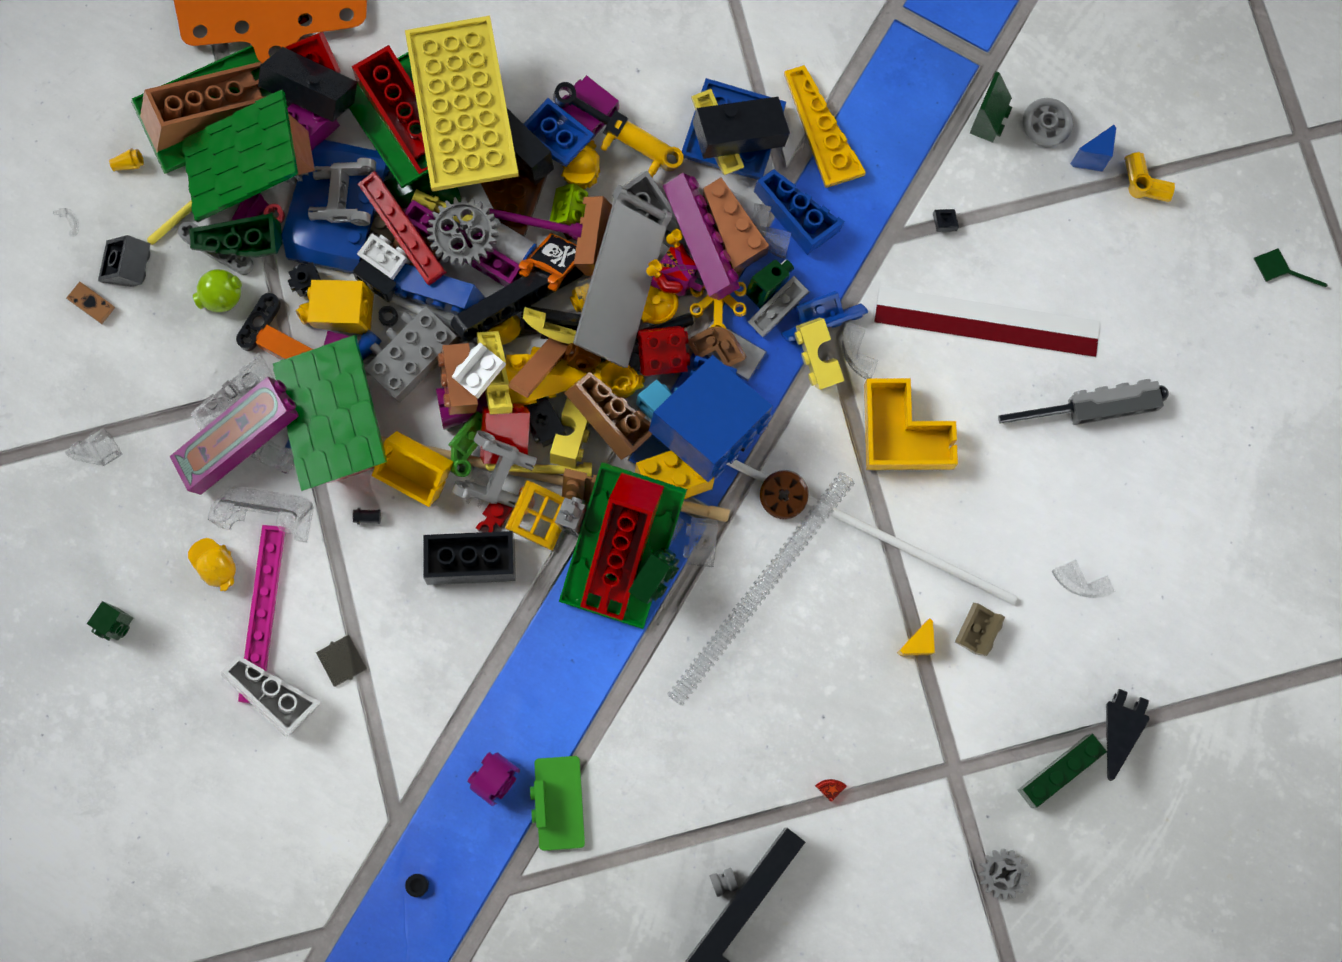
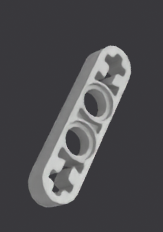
M184 222L179 226L178 234L184 242L190 245V234L186 235L185 231L199 226L192 222ZM201 251L241 275H246L253 269V261L250 257L230 255L227 258H220L219 253ZM235 257L241 262L245 261L247 266L240 268V265L234 261Z

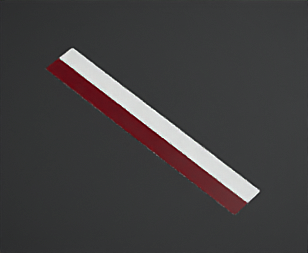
M879 287L874 321L875 323L1096 357L1100 321L886 287Z

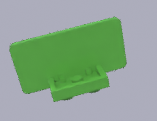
M566 756L536 759L534 762L535 781L534 786H530L531 800H535V809L531 810L532 823H536L538 828L539 848L546 851L584 847L585 836L579 757Z

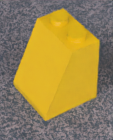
M311 280V287L307 291L309 308L306 309L305 317L313 328L361 335L368 330L371 331L374 293L363 281Z

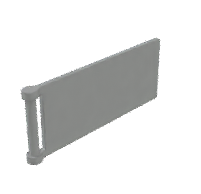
M621 185L617 186L614 191V202L573 343L622 368H627L653 277L646 273V269L649 267V262L654 259L658 260L665 231L672 218V214L667 210L662 211L627 192V189ZM624 199L657 217L659 224L621 204L622 200Z

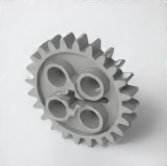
M456 197L454 198V204L445 201L447 207L443 208L439 205L440 213L433 212L432 215L435 220L428 221L429 225L432 226L427 228L428 234L431 235L427 237L428 241L432 243L430 245L431 249L437 250L435 253L437 257L443 255L442 260L444 263L450 259L452 266L457 261L461 268L464 262H467L471 267L472 260L480 264V256L487 259L486 251L493 252V247L490 244H497V240L494 237L499 236V234L495 230L498 225L497 222L493 221L495 219L494 214H489V207L483 209L481 201L475 205L474 198L469 203L466 202L465 197L459 203ZM465 215L473 216L470 221L462 220ZM454 216H457L463 230L466 232L467 237L473 246L472 248L468 247L462 233L459 231V228L453 219ZM448 224L453 225L452 230H443L444 226ZM476 233L483 234L482 238L478 240L472 239ZM456 243L463 244V247L461 249H453V246Z

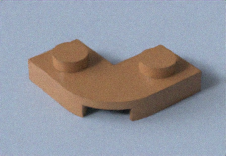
M711 327L689 338L688 344L695 356L704 357L716 350L724 365L730 367L745 360L747 357L736 337L729 330L722 327Z

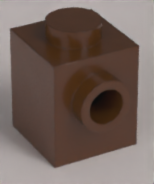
M570 343L566 348L567 365L585 373H591L601 363L600 356L574 345V343Z

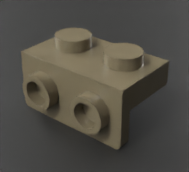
M973 602L955 643L974 654L987 656L993 648V642L998 632L1002 629L1005 616L994 613L981 604Z

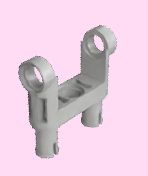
M358 158L357 162L333 163L331 166H314L315 171L317 170V172H313L314 179H330L328 205L326 207H309V211H313L308 212L309 219L311 221L328 220L331 223L351 222L358 226L370 225L371 215L369 213L358 211V209H346L349 176L369 175V173L376 171V161L370 158Z
M477 431L474 442L482 446L483 450L500 455L486 487L467 480L465 482L456 481L452 491L462 498L475 497L491 504L498 502L514 509L519 495L502 490L508 472L514 464L532 471L537 458L519 452V449L515 446L495 440V437L490 433Z

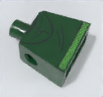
M773 260L751 278L746 295L759 309L787 283L790 272L794 270L792 263L785 260L780 264L777 260Z

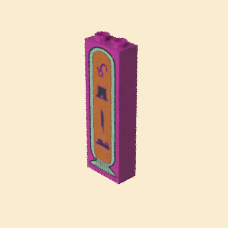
M266 377L170 455L187 491L202 495L299 417L295 409L296 404L288 397L286 386L282 381Z

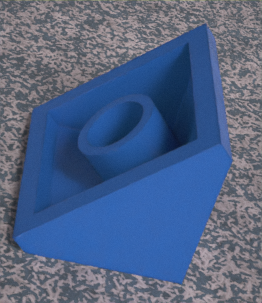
M1112 125L1080 147L1070 164L1077 168L1103 172L1113 157L1116 135L1115 125Z

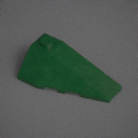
M273 213L189 229L190 248L197 251L258 258L277 254L282 245L281 223Z

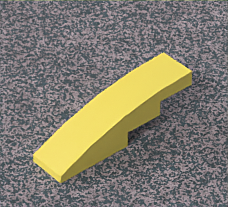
M499 331L477 332V343H482L506 363ZM506 365L485 390L490 414L512 413L513 406L509 394Z

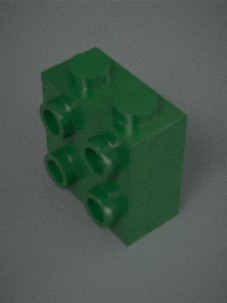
M661 548L652 553L628 592L645 604L661 598L667 589V586H665L666 582L673 579L679 570L677 564L680 560L675 558L676 554L666 548L664 550Z

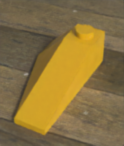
M532 354L506 355V373L509 383L532 358ZM560 360L528 398L509 388L512 404L530 405L543 397L548 396L549 399L556 397L557 393L567 391L587 373L568 366L567 360Z

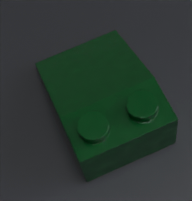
M997 71L993 76L970 131V134L992 143L996 136H1001L1005 125L1001 124L1003 118L1008 119L1012 110V106H1009L1012 97L1001 74Z

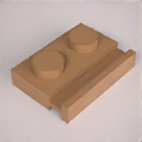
M565 468L562 497L568 499L576 497L583 501H589L597 475L589 477L587 473Z

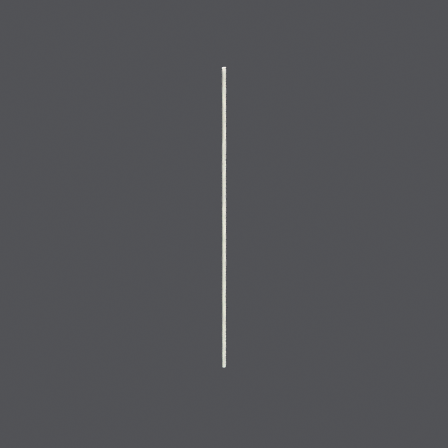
M353 273L349 276L348 281H357ZM393 294L391 302L411 312L419 314L424 309L409 300ZM435 314L451 331L456 333L451 327L450 320ZM503 347L505 357L506 355L518 354ZM647 416L644 417V418H646L648 421L651 422V419H650L649 417H647ZM735 460L732 464L729 462L726 464L761 482H764L768 475L738 460ZM783 489L780 490L787 495L790 493L787 489L785 491ZM809 495L808 505L1011 604L1015 603L1017 596Z

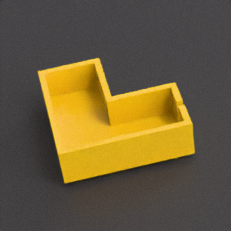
M911 378L866 379L864 384L866 470H954L958 465L957 445H954L957 441L956 421H912Z

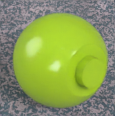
M214 269L208 271L199 279L197 292L193 294V300L199 309L206 308L217 313L229 311L235 307L240 299L241 281L236 275L234 276L226 270Z

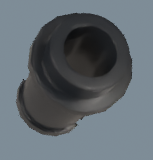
M361 508L353 510V523H357V525L361 523L380 524L381 510H361Z

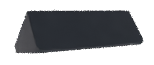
M361 260L353 269L355 279L363 281L372 292L390 303L396 288V282L367 261Z

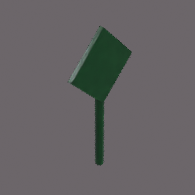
M1279 248L1253 258L1265 282L1288 273L1322 287L1328 286L1327 283L1290 270Z

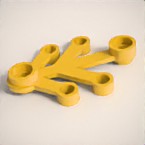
M738 282L739 286L744 289L741 292L734 291L736 296L741 297L746 294L747 289L743 282ZM705 286L703 287L702 291L698 293L693 292L694 289L690 288L692 296L701 297L704 293ZM730 294L721 300L707 295L699 303H694L690 306V313L693 317L699 318L703 315V311L714 302V324L711 327L726 329L723 324V301L733 310L737 317H742L746 314V306L742 302H737ZM738 307L744 308L742 312H737L736 309ZM695 308H700V312L694 313L693 310Z

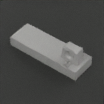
M793 276L748 323L764 338L809 291Z

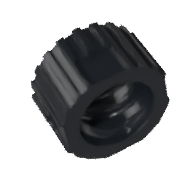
M383 306L378 312L379 320L384 326L390 327L397 323L399 316L395 308ZM387 312L393 314L392 319L386 321L383 317Z

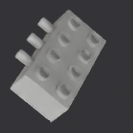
M425 307L415 318H412L405 312L401 319L407 326L399 334L393 328H389L386 331V335L392 341L384 349L377 343L370 347V350L376 357L364 369L398 402H401L438 365V354L441 353L442 345L459 344L461 342L428 307Z

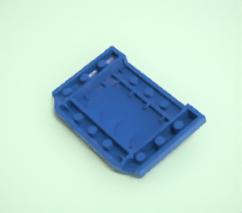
M323 140L311 151L314 166H331L333 163L357 162L358 158H370L376 161V172L383 182L385 176H388L389 168L376 150ZM317 170L309 172L308 175L302 176L303 182L297 180L283 228L282 240L286 258L290 261L304 264L313 262L318 267L351 274L358 263L364 260L357 253L368 239L376 211L358 185L368 175L349 176L346 209H358V211H364L371 215L370 225L358 226L351 222L331 223L328 220L311 221L309 219L308 212H313L309 211V207H326L328 205L330 179L315 180L313 172H317Z

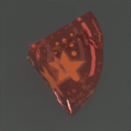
M827 779L817 783L815 787L832 802L847 785L838 780Z

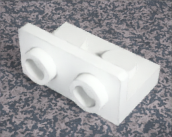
M372 233L357 255L394 280L404 264L409 265L411 261L407 258V254L403 249L398 246L394 249L390 246L391 241L383 235L377 237Z
M479 343L471 349L465 361L456 367L452 378L476 398H479L505 367L506 363L482 343Z

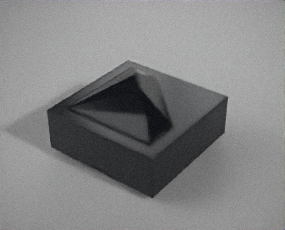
M955 209L934 210L933 218L937 232L958 230L959 225Z

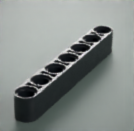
M575 266L562 280L557 290L580 278L584 273ZM540 268L533 270L527 277L519 278L454 316L451 320V327L463 341L468 342L475 339L477 332H487L523 311L525 307L528 308L556 292L548 288L550 284L548 277L552 274Z

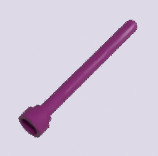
M489 208V214H494L497 219L566 233L573 237L574 240H577L582 234L583 225L577 222L576 224L566 225Z

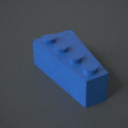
M775 169L760 178L756 183L754 193L807 255L840 232L845 221L839 217L836 218L829 213L830 210L825 206L821 207L812 200L810 195L798 190L795 184Z
M404 264L393 280L396 282L395 295L404 299L409 297L420 304H427L454 315L486 298L474 284L444 275L429 286L416 267Z

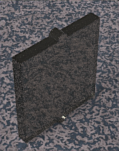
M349 634L336 642L331 641L329 646L316 652L334 687L348 679L353 680L355 675L367 669Z

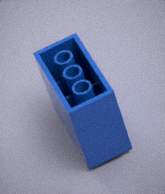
M712 355L653 412L649 432L709 482L713 477L717 479L725 470L724 466L728 462L732 464L738 458V452L742 448L747 449L752 444L753 437L756 434L761 435L768 427L766 423L772 417L770 412L773 405Z

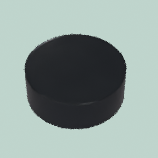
M413 874L406 880L405 889L410 896L421 897L428 891L429 881L422 874Z

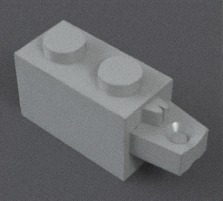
M572 497V499L564 498L555 523L563 532L576 537L579 536L588 507L584 504L583 500Z

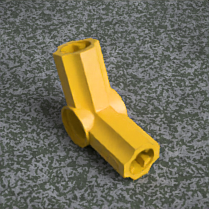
M1136 152L1125 156L1124 160L1130 182L1129 193L1132 197H1148L1166 202L1172 200L1175 183L1151 178L1148 175L1144 153ZM1137 183L1143 184L1145 189L1139 188Z

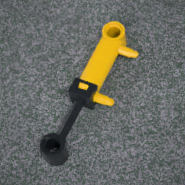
M562 82L556 86L553 94L555 104L562 108L574 105L607 125L603 131L606 136L600 147L601 150L606 151L613 140H620L653 160L648 169L652 178L660 166L670 172L676 170L682 164L684 158L679 148L669 146L628 121L626 116L616 110L611 118L577 98L576 89L571 83ZM562 90L567 91L570 94V98L562 99L559 92ZM667 155H674L676 163L670 164L667 161Z

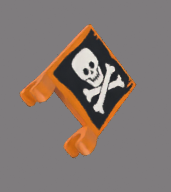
M550 233L527 259L519 263V268L521 269L519 274L527 277L533 266H536L552 274L548 277V282L550 283L548 288L556 291L562 280L575 267L574 259L577 245Z

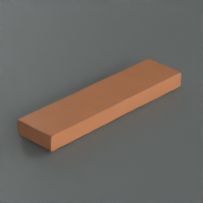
M549 338L510 381L509 388L528 398L565 356L566 348L569 344Z

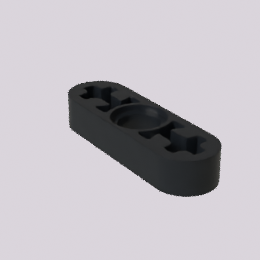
M265 293L261 296L238 332L236 342L243 350L250 351L257 346V334L255 335L254 332L251 334L250 330H248L249 327L253 331L259 332L266 325H270L278 313L281 303L275 294ZM272 299H273V303H274L275 305H274L273 307H272V306H269V307L267 308V305L265 304V302H266V301H269V302H270V301H272ZM262 309L264 312H265V310H266V312H267L269 315L266 316V315H265L263 312H261L260 310ZM256 317H263L264 324L262 326H253V320ZM250 336L251 343H245L242 340L244 337L248 338Z

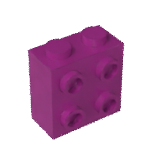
M587 75L583 80L579 79L575 83L574 87L577 98L610 118L615 110H619V100ZM570 94L565 95L562 99H569ZM574 105L562 108L595 136L606 125Z
M294 103L287 108L288 113L308 130L311 151L340 126L337 119L332 122Z

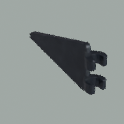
M1118 689L1112 701L1106 704L1107 778L1109 781H1113L1150 720L1149 716L1145 715L1149 700L1140 697L1139 701L1135 702L1133 710L1123 705L1128 692L1122 689Z

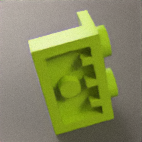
M568 184L556 188L550 221L566 225L576 224V222L580 223L581 217H584L586 207L583 204V199L588 197V192L576 184Z

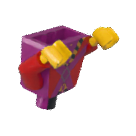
M675 229L666 237L667 243L674 245V247L669 248L661 262L654 259L648 264L649 267L646 269V273L649 276H653L650 286L661 289L664 293H672L678 296H684L689 287L701 292L704 283L700 277L696 276L698 269L695 262L687 254L683 244L679 243L683 237L682 232L679 229Z

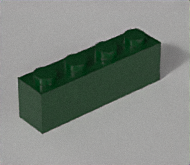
M1088 734L1020 787L1018 792L1031 808H1037L1107 753V751L1094 734Z

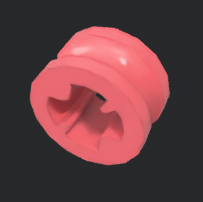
M278 204L268 205L264 210V214H270L272 211L275 213L274 210H277L279 214L277 219L282 223L285 219V213Z

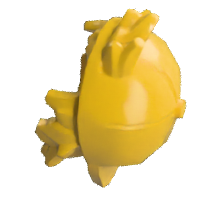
M591 140L566 167L562 165L564 169L561 176L569 184H576L586 189L597 183L600 173V158L595 150L597 146L594 140Z
M605 360L595 368L596 373L593 374L610 387L612 393L619 398L623 397L626 399L632 396L636 390L644 387V376L638 375L629 365L627 368H622Z
M210 538L200 539L191 546L188 551V559L201 577V580L210 586L220 587V591H227L234 584L236 572L231 551H227L226 545L221 546Z

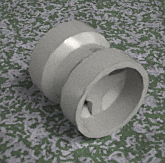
M731 868L725 869L723 874L714 873L709 875L717 897L724 895L728 889L732 892L739 889Z

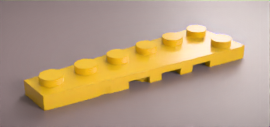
M805 65L785 71V79L825 188L865 176L866 172L854 150L852 151L846 136L838 127L835 117L830 113L827 103L819 93V89Z

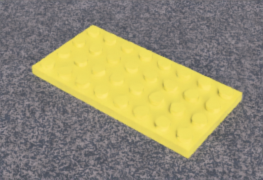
M490 16L405 30L432 192L518 177V168Z

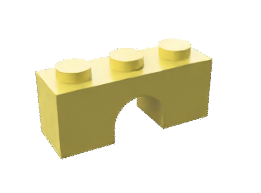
M819 317L797 325V332L794 334L798 345H802L804 352L801 353L804 364L809 366L811 373L808 374L811 385H815L816 388L821 390L843 382L844 378L838 360L833 358L821 361L818 357L819 346L831 340L825 319Z
M567 397L561 416V424L572 428L574 432L568 436L555 435L550 451V463L575 469L577 462H582L584 449L581 448L583 442H588L590 430H587L589 422Z

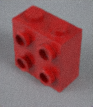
M675 326L638 330L640 371L642 375L651 376L688 372L687 366H690L689 353H686V344H688L689 338L687 331H684L683 327Z

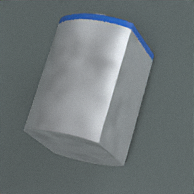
M504 224L497 228L499 236L494 237L497 240V244H490L493 249L518 264L522 260L527 259L537 248L535 243Z

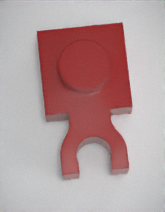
M498 502L496 504L489 503L482 513L486 519L479 522L476 529L481 531L482 527L488 526V532H494L495 525L497 524L499 527H502L512 513L513 508Z

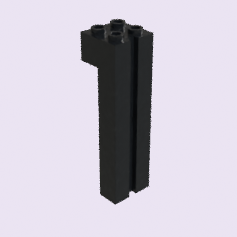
M784 828L685 962H730L722 954L806 843L803 839L788 828Z

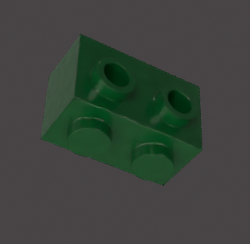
M102 601L87 622V625L93 628L91 632L98 637L108 641L111 638L119 641L120 638H123L130 629L129 624L133 617L116 606Z

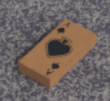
M81 282L66 297L71 303L100 324H103L115 309L112 304Z

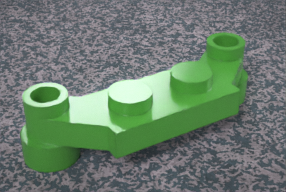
M479 412L474 413L448 444L451 447V460L454 462L450 472L458 477H466L471 472V464L467 459L478 446L474 442L477 431H481L482 414Z

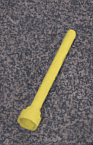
M192 200L147 238V242L151 243V245L155 244L192 211Z
M592 462L578 464L575 469L561 465L535 464L532 471L514 464L509 472L564 474L565 468L587 473V476L592 477ZM486 464L485 467L488 471H493L496 464Z

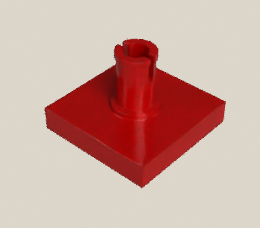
M323 31L286 46L287 49L338 73L341 72Z

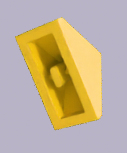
M929 618L897 653L900 656L934 654L933 621Z

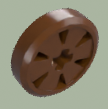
M779 470L770 474L764 480L760 489V501L763 508L771 516L779 519H790L799 515L804 510L809 498V490L805 480L799 474L790 470ZM781 489L784 491L787 489L790 492L788 500L779 498Z

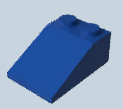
M549 98L523 123L551 151L552 159L565 167L595 137L590 130Z

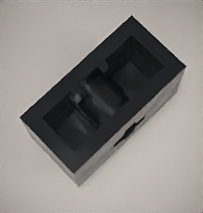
M547 397L537 399L536 403L524 405L530 412V424L534 429L531 434L536 444L541 442L543 448L553 443L556 434L567 436ZM542 418L546 424L542 426L538 419Z

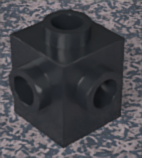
M313 262L306 265H297L293 270L289 271L291 277L288 280L292 292L296 291L300 297H308L307 291L311 287V280H321Z

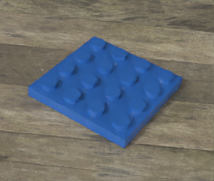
M708 78L705 79L701 91L704 92L712 89L718 105L770 98L769 96ZM780 100L784 112L786 107V101ZM693 115L682 148L683 158L720 169L714 157L703 159L693 126ZM772 149L739 153L744 168L732 173L759 180L764 175Z

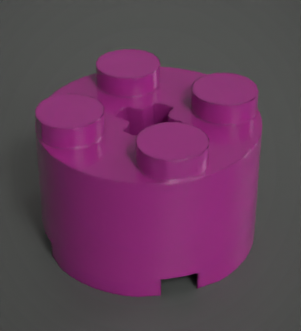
M489 752L481 762L483 766L478 772L474 771L467 782L471 784L470 790L491 806L497 804L494 800L497 797L502 799L517 779L513 775L515 772L519 773L520 769L500 753L492 754Z

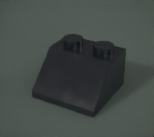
M129 235L106 240L98 281L130 287L141 285L146 277L145 268L150 258L149 249L151 243Z

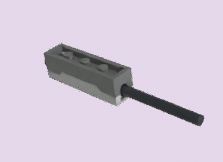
M1150 379L1140 380L1135 385L1121 383L1112 389H1108V386L1096 388L1094 392L1088 393L1087 390H1080L1073 393L1074 395L1069 398L1068 404L998 415V421L1001 424L1071 412L1073 425L1154 412L1164 406L1163 401L1168 398L1169 391L1165 386L1159 385L1158 381L1151 382Z

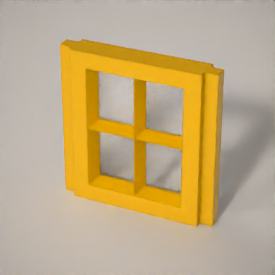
M526 480L505 529L513 531V533L553 551L562 531L555 523L564 497Z

